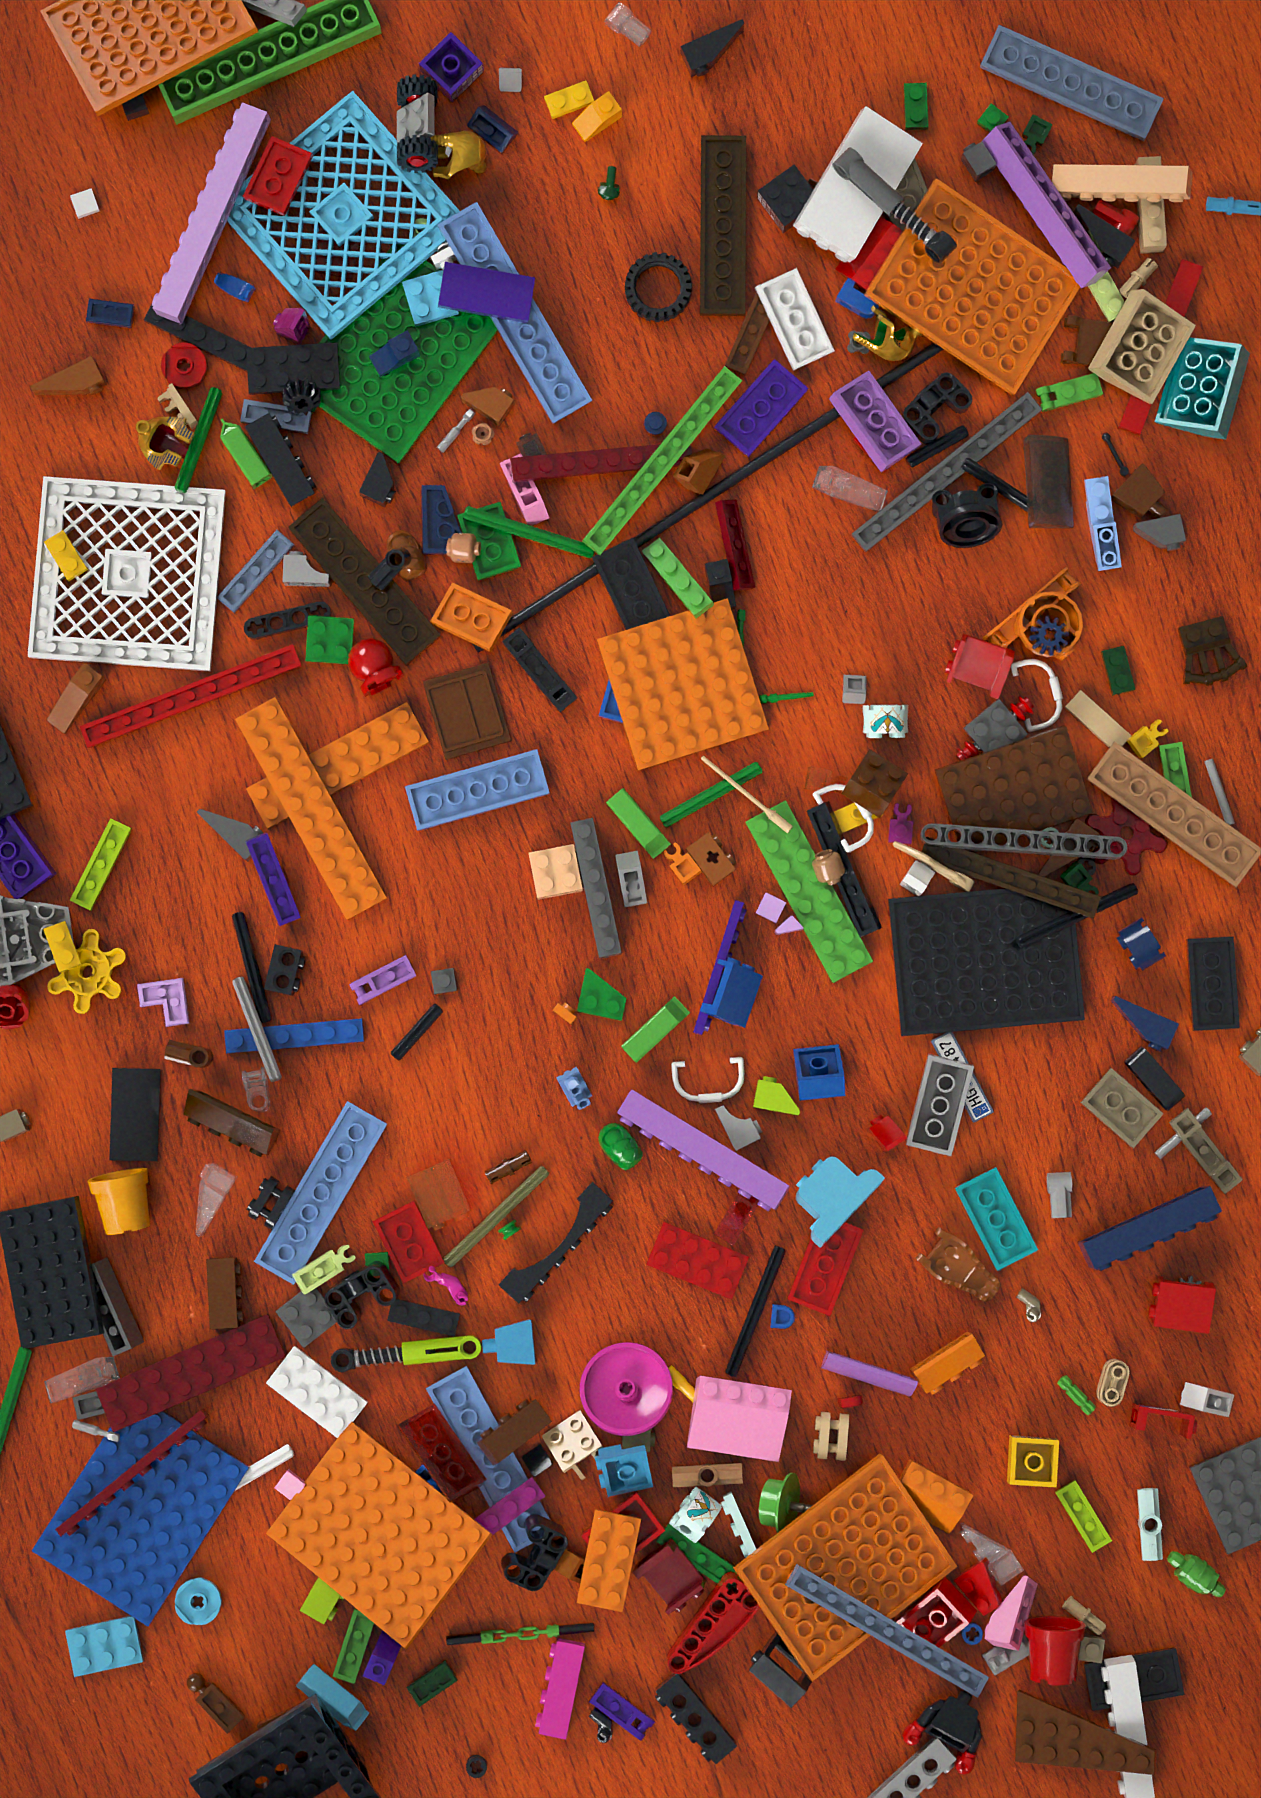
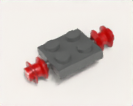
M1018 696L1019 702L1017 704L1010 703L1011 712L1000 699L993 702L963 727L974 743L965 741V748L962 750L956 748L958 752L956 754L957 759L961 761L979 755V750L984 753L1022 740L1028 733L1016 719L1025 721V714H1034L1032 702L1027 697L1022 698Z

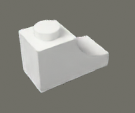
M915 860L899 885L916 896H920L935 872L928 865Z

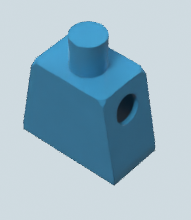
M532 1319L495 1328V1338L482 1340L483 1354L497 1352V1361L503 1363L536 1364Z

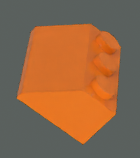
M967 1331L910 1368L923 1391L926 1394L931 1392L933 1395L944 1388L942 1384L950 1379L953 1382L963 1375L961 1371L967 1367L973 1369L982 1363L981 1358L985 1355L973 1334Z
M909 1459L899 1478L927 1522L950 1534L961 1519L973 1497L971 1492Z

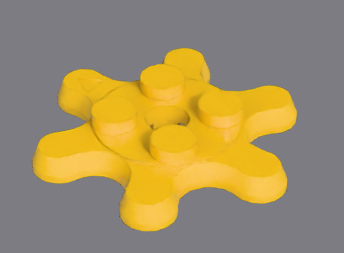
M94 929L85 931L82 945L76 949L81 965L63 971L58 977L52 978L47 986L48 991L54 995L66 990L72 991L75 996L74 1010L80 1014H85L89 1011L91 999L97 993H103L110 999L118 998L121 994V986L112 980L111 974L115 966L125 961L126 954L120 948H115L109 952H102L98 946L100 935ZM87 966H91L93 969V975L88 978H84V968Z

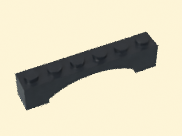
M594 1182L577 1198L580 1202L579 1211L570 1232L563 1242L540 1262L520 1270L514 1267L499 1283V1286L518 1304L522 1300L526 1303L535 1293L532 1290L537 1283L542 1286L551 1276L547 1272L553 1266L558 1268L566 1258L563 1255L568 1249L574 1251L582 1242L579 1237L584 1232L589 1234L596 1227L597 1223L595 1220L600 1214L605 1217L613 1208L610 1205L613 1200Z

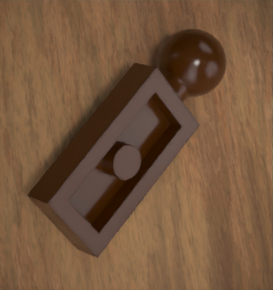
M193 1673L188 1677V1689L192 1692L200 1693L195 1701L228 1734L245 1715L214 1683L206 1687L205 1679L201 1674Z

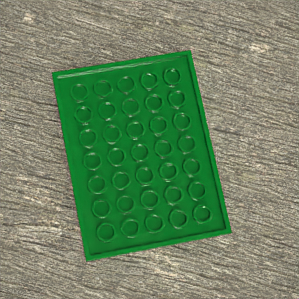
M397 244V252L405 245ZM392 246L387 251V253L392 254ZM381 259L379 267L388 259ZM426 260L333 339L330 340L325 334L319 344H338L340 389L322 390L319 407L397 464L402 462L498 332L489 316L458 311L459 314L415 327L402 282L440 271ZM408 330L419 350L420 356L380 377L369 355L381 349L388 340Z

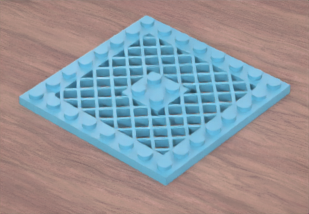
M351 91L290 142L294 146L311 152L313 154L311 162L320 163V172L309 171L308 167L303 177L302 186H299L297 192H302L301 202H291L290 207L300 208L299 217H289V209L285 216H272L273 211L269 209L268 215H257L258 205L243 198V194L251 180V175L244 181L227 219L230 226L330 340L433 255L441 244L447 243L437 224L460 212L426 172L418 171V173H414V170L407 172V168L403 170L401 166L397 165V140L354 91ZM344 133L355 134L354 143L343 142ZM339 135L338 142H330ZM359 135H361L368 144L359 143ZM326 148H338L337 157H326ZM342 148L353 149V158H341ZM358 149L369 150V159H357ZM321 150V156H314ZM374 151L382 160L373 159ZM325 163H336L335 173L324 172ZM341 164H352L351 174L340 173ZM357 165H368L367 174H356ZM372 166H384L383 175H372ZM388 167L396 176H388ZM308 177L319 178L318 187H307ZM324 178L335 179L334 188H324ZM339 179L351 180L350 189L345 183L339 186ZM355 180H365L366 190L354 189ZM371 181H382V191L370 190ZM387 182H398L397 192L386 191ZM403 183L411 192H402ZM306 193H317V203L306 202ZM322 194H330L322 200ZM355 195L365 196L364 205ZM370 196L381 197L380 206H369ZM385 198H397L396 207H385ZM401 198L413 199L412 208H402ZM417 199L426 209L416 208ZM305 208H313L309 211L313 218L304 217ZM371 212H379V222L371 221L374 219ZM384 213H395V223L383 222ZM400 213L411 214V223H399ZM416 214L427 215V223L415 224ZM432 216H433L436 220H434V221L431 223V218H432ZM258 221H267L266 230ZM272 222H283L282 232L271 231ZM288 222L299 223L298 233L287 232ZM303 223L314 224V233H303ZM319 224L327 234H318ZM367 227L378 228L377 237H366ZM383 228H393V238L382 237ZM362 229L361 236H353ZM410 229L409 239L398 238V230ZM415 229L423 230L417 236L414 237ZM272 237H281V246ZM286 238H297L296 248L285 247ZM302 239H313L312 249L301 248ZM318 240H329L328 250L317 249ZM334 241L339 247L345 243L344 251L333 250ZM349 242H361L360 252L349 251ZM365 242L377 243L376 253L365 252ZM381 243L393 244L392 254L380 253ZM397 244L405 245L397 252ZM286 253L296 254L295 263ZM300 255H312L311 264H300ZM316 255L327 256V265H316ZM332 256L343 257V266H331ZM348 257H358L359 267H347ZM364 258H375V267L364 268ZM380 259H388L379 267ZM301 270H310L309 279ZM315 271H326L325 281L314 280ZM331 272H342L341 282L330 281ZM347 272L358 273L357 283L346 282ZM363 273L370 274L367 278H365L362 281ZM315 286L325 287L324 296ZM329 287H339L340 297H328ZM345 288H354L345 295Z

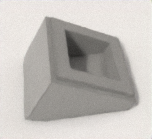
M499 68V90L504 92H521L522 69Z
M844 675L842 702L864 704L866 699V676Z

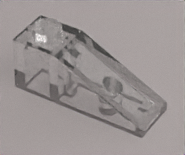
M819 466L812 488L827 495L877 512L882 509L888 491L835 466Z
M211 1163L210 1166L206 1164L199 1175L202 1178L199 1183L196 1235L199 1237L204 1235L237 1179L236 1175L216 1163Z
M101 1357L44 1381L50 1403H55L102 1387L120 1379L114 1357Z

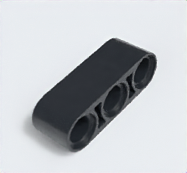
M1140 1046L1124 1060L1126 1066L1166 1111L1172 1109L1185 1097L1182 1090L1144 1047Z

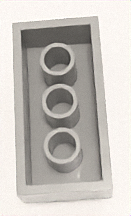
M928 1053L906 1145L952 1156L974 1065Z

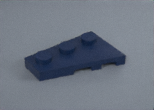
M422 485V554H447L448 538H451L455 533H462L457 524L445 485Z

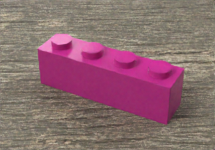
M562 1638L557 1639V1644L552 1643L549 1657L554 1658L552 1667L547 1666L545 1680L549 1681L547 1690H542L540 1703L544 1704L543 1713L537 1714L535 1727H540L538 1734L566 1740L585 1643Z

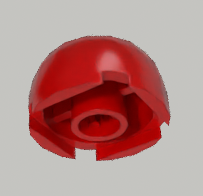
M19 985L0 986V1028H18L29 1017L30 998Z

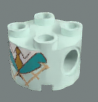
M863 705V733H866V737L882 738V733H889L891 738H905V733L909 732L907 722L908 705H902V709L901 705H870V710L869 705Z
M695 1487L690 1495H687L683 1500L680 1510L674 1514L669 1524L696 1543L703 1536L706 1528H709L722 1505L701 1489Z

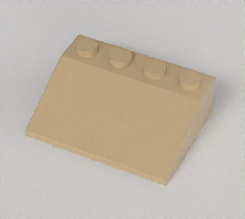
M1131 290L1088 369L1112 385L1149 404H1153L1196 325L1146 290Z

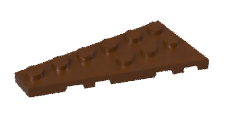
M1020 1689L1017 1691L1015 1762L1148 1775L1156 1774V1749L1119 1735L1111 1729L1101 1727L1095 1724V1722L1063 1708L1051 1705L1045 1700L1028 1695Z

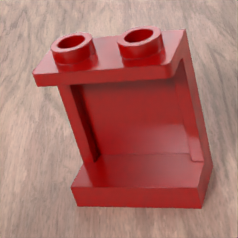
M1158 1276L1157 1282H1154L1152 1287V1296H1155L1154 1305L1150 1304L1148 1318H1151L1153 1326L1209 1334L1216 1287L1211 1282H1204V1285L1165 1280L1163 1276Z

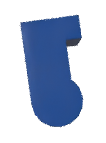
M848 278L838 293L835 302L863 318L874 317L876 313L872 312L871 307L874 305L878 308L879 305L854 288L855 282Z

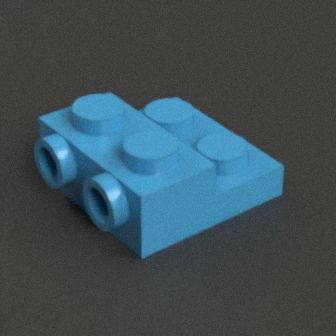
M621 1444L598 1449L599 1456H595L597 1470L602 1469L603 1474L599 1475L601 1489L606 1488L608 1497L653 1487L645 1445L622 1449Z

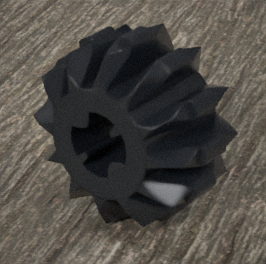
M297 377L295 382L289 380L287 386H284L283 389L284 406H287L288 412L295 411L296 415L304 413L307 416L308 411L315 413L316 407H319L321 403L320 387H317L315 381L309 382L307 377L304 380H300Z

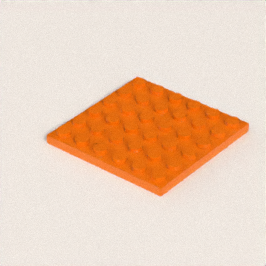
M728 598L714 602V606L698 618H695L690 611H685L597 639L638 771L769 729Z

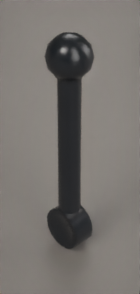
M1104 433L1102 440L1107 443L1120 467V475L1126 476L1129 473V469L1124 467L1110 441V434Z

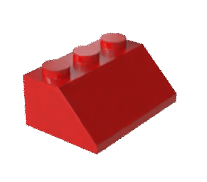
M879 217L857 257L851 262L841 261L835 270L845 278L853 280L856 286L866 292L903 230L892 222Z

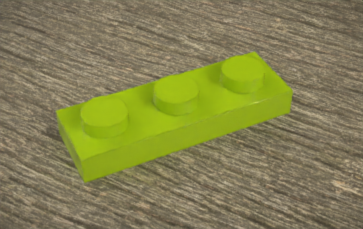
M1076 1480L1055 1491L1092 1553L1112 1541Z

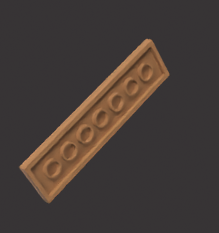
M1113 742L1087 778L1091 783L1234 887L1239 885L1261 855V848L1116 742Z

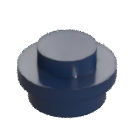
M652 412L646 416L644 426L648 433L659 435L665 431L667 420L663 414Z

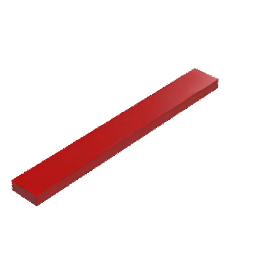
M1184 259L1179 264L1165 302L1167 306L1185 317L1203 266ZM1131 394L1118 428L1140 435L1152 404Z

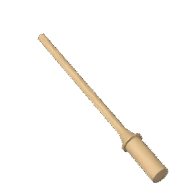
M705 756L701 758L702 761L761 808L769 820H772L782 830L789 833L793 826L776 813V810L773 811L765 807Z

